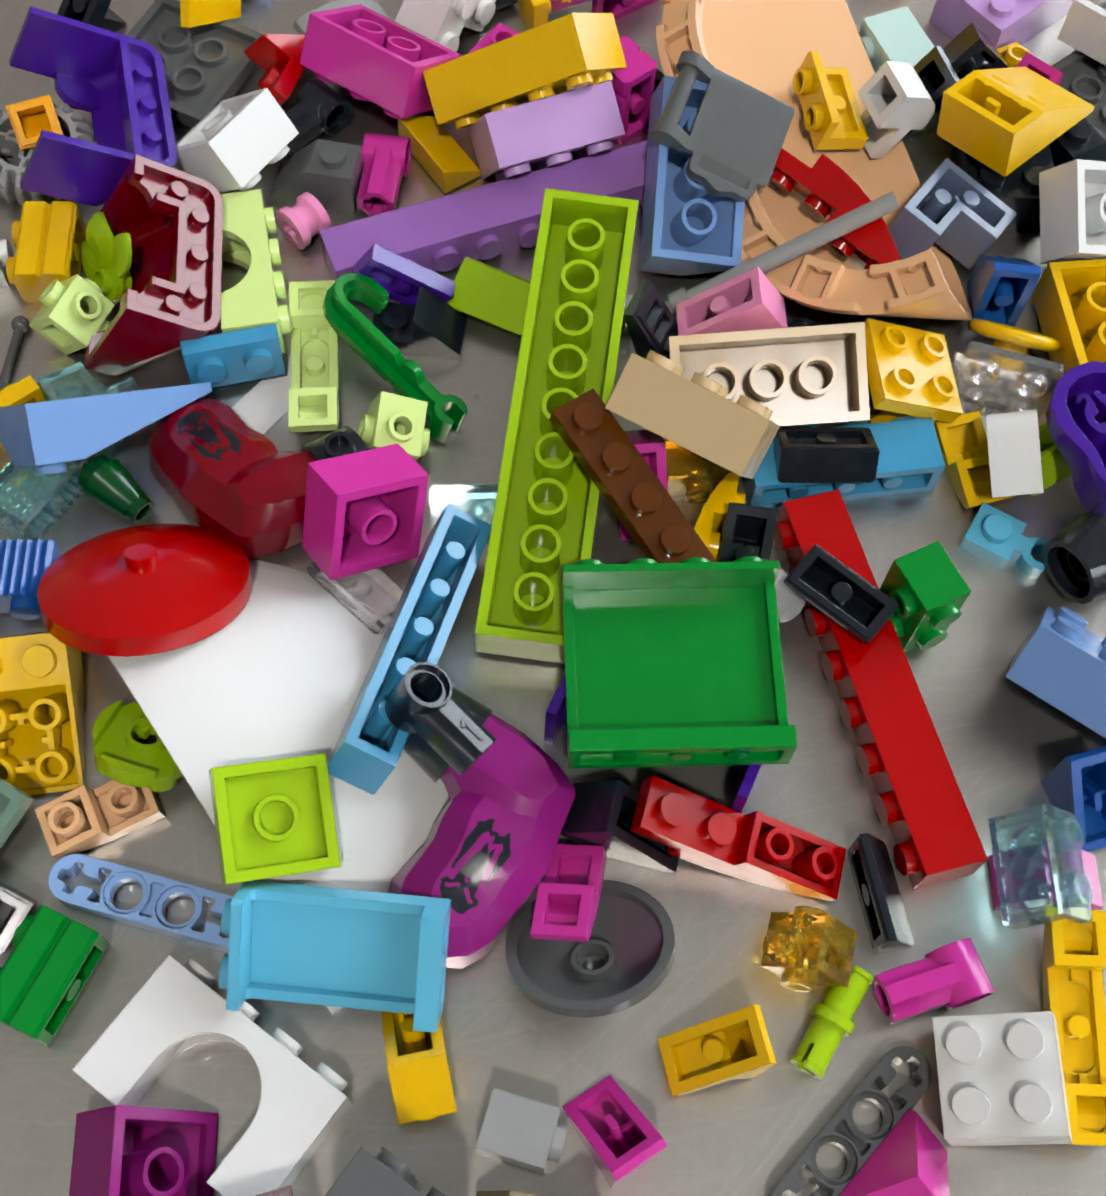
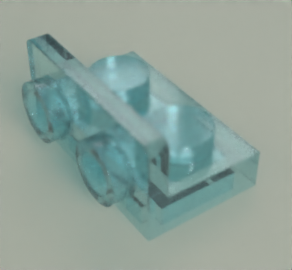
M1044 803L988 819L1003 926L1020 929L1063 919L1077 923L1092 921L1090 904L1093 900V890L1084 871L1081 848L1084 845V836L1073 813Z

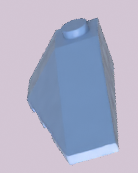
M211 382L0 407V442L15 467L34 466L36 475L66 472L67 461L86 459L212 392Z

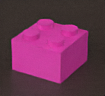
M399 444L308 463L302 548L330 581L418 558L429 474Z

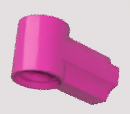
M366 132L362 146L364 167L356 199L358 209L364 211L370 217L396 209L402 177L407 178L410 169L411 138Z
M971 938L955 941L927 953L924 956L925 959L881 972L874 976L873 982L875 1000L881 1014L886 1017L890 1025L946 1006L947 1010L959 1008L981 1000L995 992Z

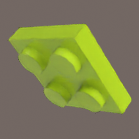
M326 753L215 767L208 770L222 886L341 867Z

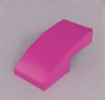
M556 845L554 855L546 871L545 882H539L530 932L532 939L588 942L596 918L607 860L604 846Z

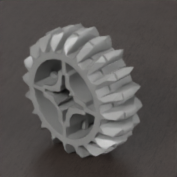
M53 102L64 136L97 144L94 141L93 129L90 128L89 123L86 122V119L82 117L80 112H73L67 103L57 106ZM0 110V195L8 204L15 203L16 201L21 205L25 201H62L61 198L20 188V181L34 148L25 151L20 150L7 111Z

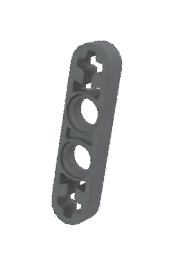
M904 1045L894 1047L884 1054L776 1182L768 1196H782L783 1192L789 1196L799 1193L809 1182L798 1176L801 1168L804 1169L813 1184L828 1192L827 1196H839L909 1109L912 1110L928 1090L932 1081V1070L924 1054L914 1047ZM907 1061L914 1068L911 1071L910 1077L916 1083L915 1086L906 1083L899 1087L890 1098L871 1087L873 1081H875L880 1090L888 1086L896 1075L895 1069L891 1066L892 1062L899 1066ZM863 1100L871 1101L881 1110L883 1124L879 1132L867 1134L859 1130L855 1125L852 1116L857 1102ZM891 1100L900 1104L897 1110ZM822 1145H836L845 1154L847 1169L842 1177L831 1179L823 1175L818 1169L816 1154ZM817 1190L812 1192L810 1196H821V1194Z

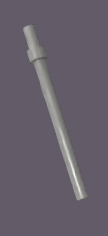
M893 191L688 290L685 287H681L667 294L668 299L664 302L673 317L677 316L676 304L756 267H759L763 273H766L900 209Z

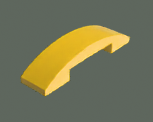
M1050 908L1046 910L1043 939V1011H1053L1057 1022L1073 1144L1066 1145L1106 1146V1006L1102 970L1106 969V912L1100 910Z

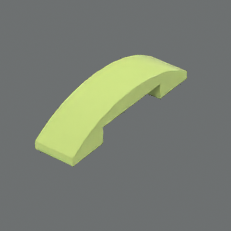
M335 280L289 282V318L292 330L291 389H288L289 433L338 430L339 337L325 318L323 310L326 292L335 283Z

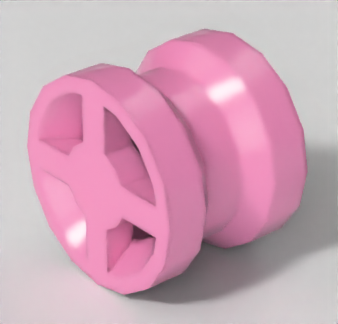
M308 192L298 196L295 205L292 207L284 206L276 211L275 214L276 221L284 236L292 245L300 250L310 245L312 237L316 234L320 235L319 230L332 227L329 215L323 205Z

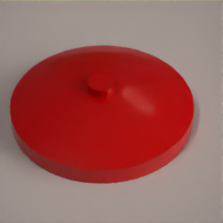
M147 524L123 528L96 536L65 552L43 574L38 585L37 598L45 627L51 635L65 645L87 653L104 656H144L188 646L224 628L245 608L252 592V579L246 553L241 546L210 529L194 525Z

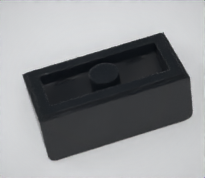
M780 427L773 439L776 473L779 482L871 483L876 479L880 451L868 427Z
M817 544L811 548L784 580L785 585L866 645L891 621L899 607L897 602Z
M869 833L859 834L848 849L847 854L873 949L877 954L911 948L914 945V940L887 846L882 840Z

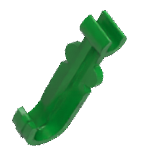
M347 273L341 275L326 292L323 303L325 318L333 330L384 381H388L393 386L394 392L397 395L428 402L426 428L430 429V437L432 439L445 443L451 428L455 432H459L468 412L466 404L457 396L451 394L443 395L425 378L421 367L415 361L407 360L401 354V351L349 302L352 300L362 302L377 314H381L387 307L390 294L375 280L363 274Z

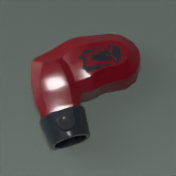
M212 398L197 399L157 420L149 437L150 471L158 482L170 491L186 514L200 527L210 529L238 544L250 560L280 553L302 542L308 463L369 450L361 437L352 428L345 426L301 445L300 450L278 452L273 442L263 434L250 429L228 405Z

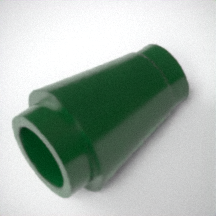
M100 455L89 462L79 476L78 484L84 488V496L128 519L133 524L141 522L153 508V501L147 497L146 493L118 459L110 460L106 455Z

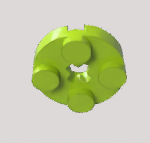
M121 699L109 705L98 716L93 726L92 737L95 764L99 773L119 783L134 787H148L155 792L168 791L177 784L178 778L183 775L137 702L123 706ZM150 734L157 736V742L152 744H141L136 740H145Z

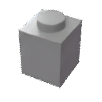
M493 1088L475 1147L476 1154L544 1174L547 1160L559 1163L568 1127L557 1124L561 1108Z

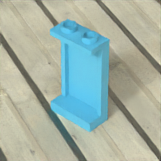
M266 881L244 882L234 897L225 901L221 916V932L224 935H229L228 954H224L219 970V988L227 990L226 1010L239 1011L246 999H262L414 1014L413 1031L436 1033L444 1007L451 899Z

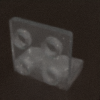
M975 341L969 342L964 354L956 352L951 362L962 411L965 413L979 411L980 415L985 417L990 414L1037 409L1039 419L1052 396L1057 381L1064 373L1063 364Z

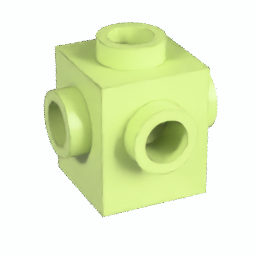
M79 274L61 282L55 279L41 293L38 301L43 305L29 326L65 355L86 348L94 334L107 330L109 322L106 320V317L115 304L103 295L102 289L95 282L82 278Z
M381 391L369 404L368 413L362 414L357 434L369 450L399 444L416 461L420 456L423 457L430 441V429L424 428L428 402Z

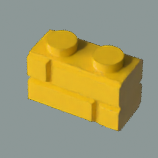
M25 201L22 205L20 220H14L12 223V239L16 251L15 256L7 258L6 274L9 283L15 284L21 299L26 303H41L38 301L41 293L53 280L57 279L61 282L81 273V245L85 241L86 225L78 204H75L73 201H52V204H48L46 201Z

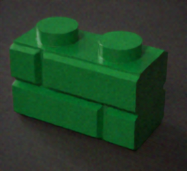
M41 905L34 916H26L21 925L17 926L12 938V946L15 948L3 967H0V1023L49 1047L110 943L95 930Z

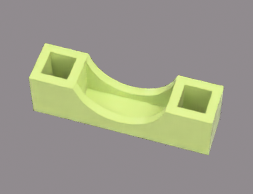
M261 189L220 194L223 200L222 261L237 264L248 270L239 283L221 292L220 321L222 333L275 323L281 352L286 353L283 334L292 333L287 304L279 305L278 301L280 299H287L283 272H274V267L282 266L278 238L270 239V235L278 234L273 206L264 207Z

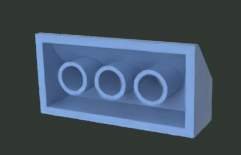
M664 76L651 96L639 271L678 276L727 271L741 264L745 201L736 202L726 196H711L701 183L690 179L686 174V167L691 155L681 150L661 145L650 137L649 134L654 121L661 119L677 77ZM695 80L678 124L687 134L690 132L708 83Z

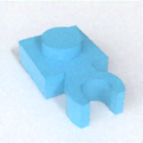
M983 502L959 548L1001 569L1005 567L1010 559L1016 562L1018 569L1024 575L1038 578L1043 572L1045 565L1036 561L1031 554H1037L1043 558V550L1049 540L1042 537L1028 538L1022 535L1027 523Z

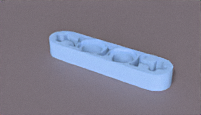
M83 854L64 856L50 870L48 878L50 891L63 905L71 909L223 952L229 951V938H225V935L222 934L221 926L206 921L207 905L211 903L213 905L209 909L214 917L221 919L225 901L232 899L234 896ZM83 869L82 873L89 881L102 885L100 896L94 889L84 886H77L71 894V889L65 884V880L68 876L77 877L80 870ZM128 882H136L142 885V899L135 907L128 910H121L115 907L113 901L114 894L121 885ZM180 896L193 899L195 904L194 914L187 922L176 925L166 921L165 911L169 902ZM205 922L204 932H198Z

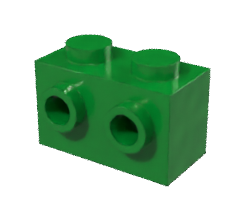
M939 541L895 559L879 589L899 604L898 610L891 620L904 652L917 646L921 650H928L945 640L948 636L947 629L951 623L961 616L960 609L971 593L970 588Z

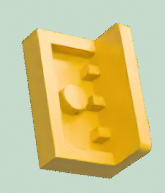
M809 51L801 66L795 71L793 89L795 94L799 96L804 113V125L810 133L814 149H862L869 137L847 68L823 67L819 51Z

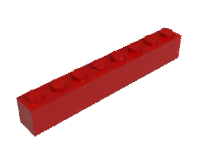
M839 489L783 502L777 519L774 541L780 551L785 550L790 563L789 574L811 548L817 544L878 588ZM806 600L805 621L807 629L813 638L818 637L823 650L821 660L824 674L830 683L835 682L841 698L839 700V712L842 722L847 729L852 728L859 745L856 749L859 767L866 777H871L876 790L875 808L877 815L883 825H889L896 843L893 847V854L898 870L903 876L908 875L913 890L972 875L988 858L892 620L866 645Z

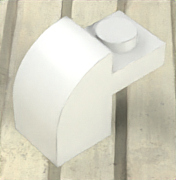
M886 61L857 92L866 107L861 114L869 137L864 147L873 159H882L910 130H922L929 123L935 112V103L914 67L909 63Z
M1037 409L986 415L992 498L1044 493Z

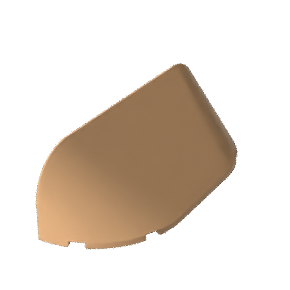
M660 0L663 4L661 24L656 25L658 54L665 76L677 77L679 71L676 65L681 53L687 50L701 54L715 68L791 106L794 109V116L782 148L810 168L824 154L842 168L861 187L871 201L893 191L900 209L882 217L888 227L891 225L904 206L922 187L903 139L882 159L871 158L864 146L862 149L815 150L810 133L804 125V113L799 96L795 94L793 89L795 71L801 66L809 51H819L823 67L847 68L861 114L866 109L857 92L875 74V71L846 0ZM769 180V183L763 189L756 188L754 195L745 201L741 262L744 263L823 225L830 215L828 214L825 219L820 218L804 205L803 202L806 198L793 189L789 194L785 193ZM827 243L764 273L782 296L804 306L830 313L972 320L971 309L949 253L936 243L930 249L909 258L902 259L900 257L901 260L870 265V269H864L866 263L853 254L847 259L838 254Z

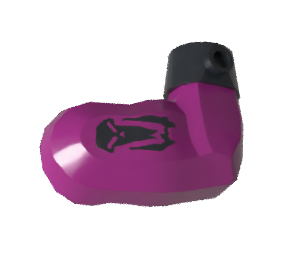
M453 687L452 696L496 741L460 776L417 732L409 733L403 750L435 783L439 778L441 779L448 792L450 801L433 824L425 844L391 879L388 893L451 899L446 968L463 969L488 954L500 938L509 920L545 875L575 799V788L559 765L525 733L491 714L493 712L491 709Z

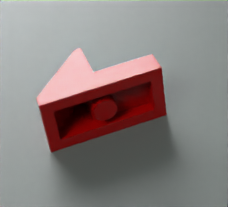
M264 34L244 52L246 56L265 71L257 87L260 89L267 88L279 105L288 100L305 69L300 64L305 34Z

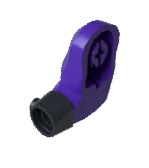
M1091 361L1070 368L1057 381L1045 412L1050 436L1070 468L1076 494L1082 506L1088 512L1080 516L1046 543L1043 550V559L1049 577L1055 586L1066 597L1080 604L1089 603L1106 595V362Z

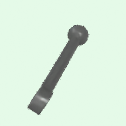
M16 316L11 321V327L14 331L0 375V391L9 384L23 333H26L30 328V322L25 316Z

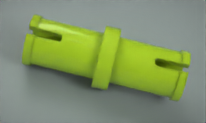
M841 961L840 968L822 1002L814 1003L809 1012L813 1019L795 1053L789 1059L797 1068L807 1074L812 1071L811 1075L820 1080H823L825 1071L843 1036L849 1037L855 1028L852 1019L869 986L874 982V977L857 965L852 970L851 967L853 965L848 961Z

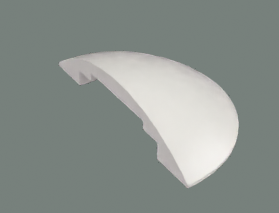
M248 559L252 579V592L245 608L231 623L201 641L158 654L129 657L107 656L214 826L215 820L208 771L211 768L326 753L328 763L389 625L376 612L348 592L321 578L291 567ZM404 750L401 752L396 767L375 795L329 774L341 867L256 881L388 893L391 879L425 844L433 824L450 801L448 792L441 779L439 778L435 783ZM327 1006L332 1015L343 1008Z

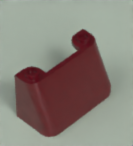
M135 154L100 212H104L114 237L120 233H130L132 246V263L130 268L132 289L128 288L121 297L120 311L107 330L99 331L91 337L85 353L84 368L115 376L181 350L180 341L209 336L218 326L221 313L222 196L211 183L202 178Z

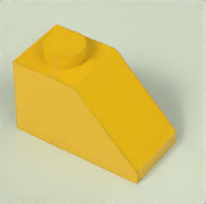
M381 1011L387 1070L398 1125L414 1121H428L441 1115L457 1112L441 1020L436 1033L413 1031L414 1014Z

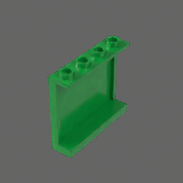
M746 556L738 558L733 562H711L706 558L693 557L685 559L680 563H657L653 559L639 558L631 560L627 564H604L599 560L585 559L576 562L574 565H563L562 603L568 769L789 764L798 745L796 725H789L775 587V581L780 570V562L764 561L759 557Z

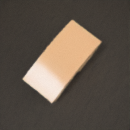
M111 780L93 790L86 785H82L34 809L51 857L55 859L108 843L166 817L157 792L150 790L148 787L129 786L115 780Z

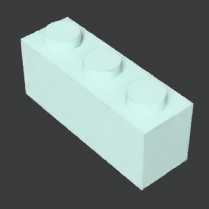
M907 6L869 16L862 20L859 34L875 73L886 61L905 62L914 67L934 48V45ZM940 111L934 112L931 120L922 130H913L909 135L912 137L937 129Z

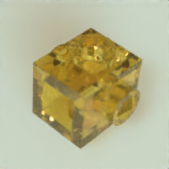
M796 906L794 912H771L767 935L763 942V955L760 966L779 976L783 987L797 992L813 993L815 986L848 987L857 932L825 911L815 907Z

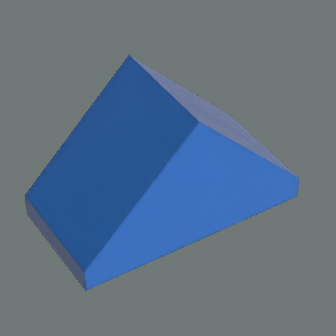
M1106 746L1065 757L1041 781L1068 843L1087 852L1106 847Z

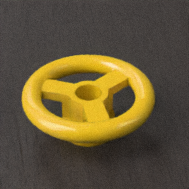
M976 318L972 319L968 324L971 332L995 339L994 345L990 347L987 360L1001 365L1023 369L1030 348L1046 352H1055L1060 348V341L1058 339L1030 330Z

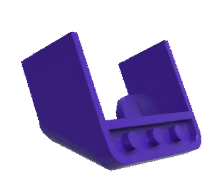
M30 6L9 59L10 66L54 78L56 93L65 104L67 103L73 109L91 112L94 141L97 144L42 130L20 181V188L85 205L101 206L109 198L135 154L174 168L178 157L164 65L159 52L144 41Z

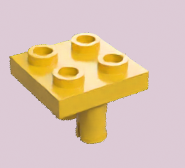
M870 318L864 321L868 389L871 392L874 406L870 409V417H873L870 420L871 424L891 422L894 419L908 417L909 415L921 418L932 417V420L952 423L963 414L943 334Z

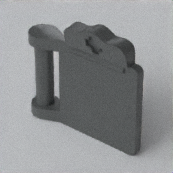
M689 50L683 51L676 65L679 74L661 119L654 121L649 135L655 142L661 145L681 150L691 155L686 167V174L690 179L701 183L711 196H726L736 202H744L754 195L756 188L763 189L769 183L794 116V109L715 68L701 54ZM695 80L708 83L690 132L687 134L678 124Z

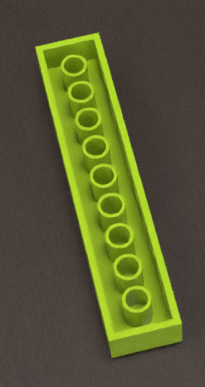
M545 188L475 628L476 652L565 664L562 603L563 565H574L580 560L591 559L600 491L549 419L552 411L593 388L605 405L613 392L639 200Z

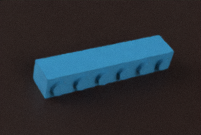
M450 503L447 504L424 543L327 763L328 774L375 795L396 767L409 733L399 730L390 722L385 711L386 699L410 666L418 662H429L437 665L491 533L492 525Z

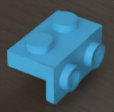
M275 323L204 336L200 339L180 341L183 360L191 384L211 382V388L286 374Z

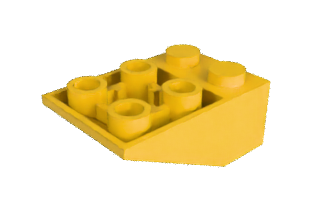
M1025 66L973 70L943 92L937 135L1006 177L1092 113L1094 106Z
M49 631L0 637V777L29 796L70 791L86 785L85 678L82 654L80 650L67 646L57 640Z

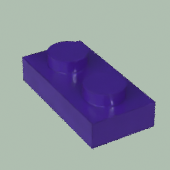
M373 244L353 266L352 273H360L372 278L390 294L389 299L400 304L416 306L420 286L426 287L446 303L454 294V281L439 275L433 269L423 267L398 255L393 250Z

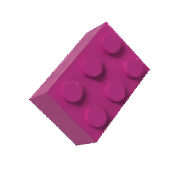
M358 4L309 14L300 64L316 72L315 76L319 80L339 84L347 88L352 97L362 101H371L383 107V112L386 115L396 119H407L408 116L422 112H431L433 109L423 71L462 55Z

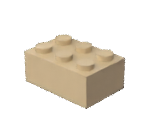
M652 350L649 351L646 359L631 353L605 409L741 477L754 479L780 428L778 424L769 420L773 411L740 394L736 403L726 399L725 397L729 389L697 372L694 373L691 381L681 377L685 370L684 367Z

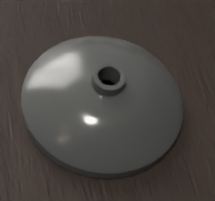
M603 880L596 918L588 942L532 939L530 932L536 899L518 915L507 937L506 960L509 973L515 986L523 996L538 1007L549 1012L579 1018L599 1017L617 1013L647 998L667 977L676 951L673 924L661 903L638 887L613 880Z

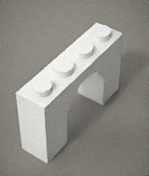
M169 955L72 1070L113 1105L136 1106L167 1067L185 1051L200 1044L211 1042L229 1043L246 1050L255 1060L260 1074L261 1098L259 1107L249 1128L211 1175L207 1183L222 1196H255L292 1185L352 1106L348 1097L342 1093L348 1083L322 1062L313 1070L297 1056L303 1050V1047L280 1028L276 1027L271 1035H269L253 1021L260 1013L246 1001H244L239 1011L226 1010V1000L210 988L217 980L212 974L191 958L182 966Z

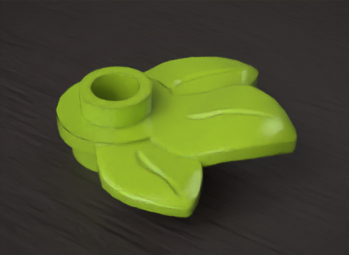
M96 212L86 227V241L81 245V261L87 278L95 282L102 289L103 295L116 305L128 288L132 289L130 273L132 263L130 233H120L114 237L104 212Z

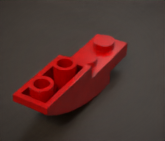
M781 148L770 181L785 193L789 194L793 189L806 198L803 202L804 205L820 218L825 219L829 214L830 217L825 223L871 201L861 187L842 168L824 154L810 168ZM882 217L828 243L841 256L849 259L853 254L866 263L864 269H870V265L901 260L897 246Z
M651 776L643 780L630 831L668 846L667 854L755 884L826 901L837 900L846 854L845 848L758 811L745 815L658 777Z

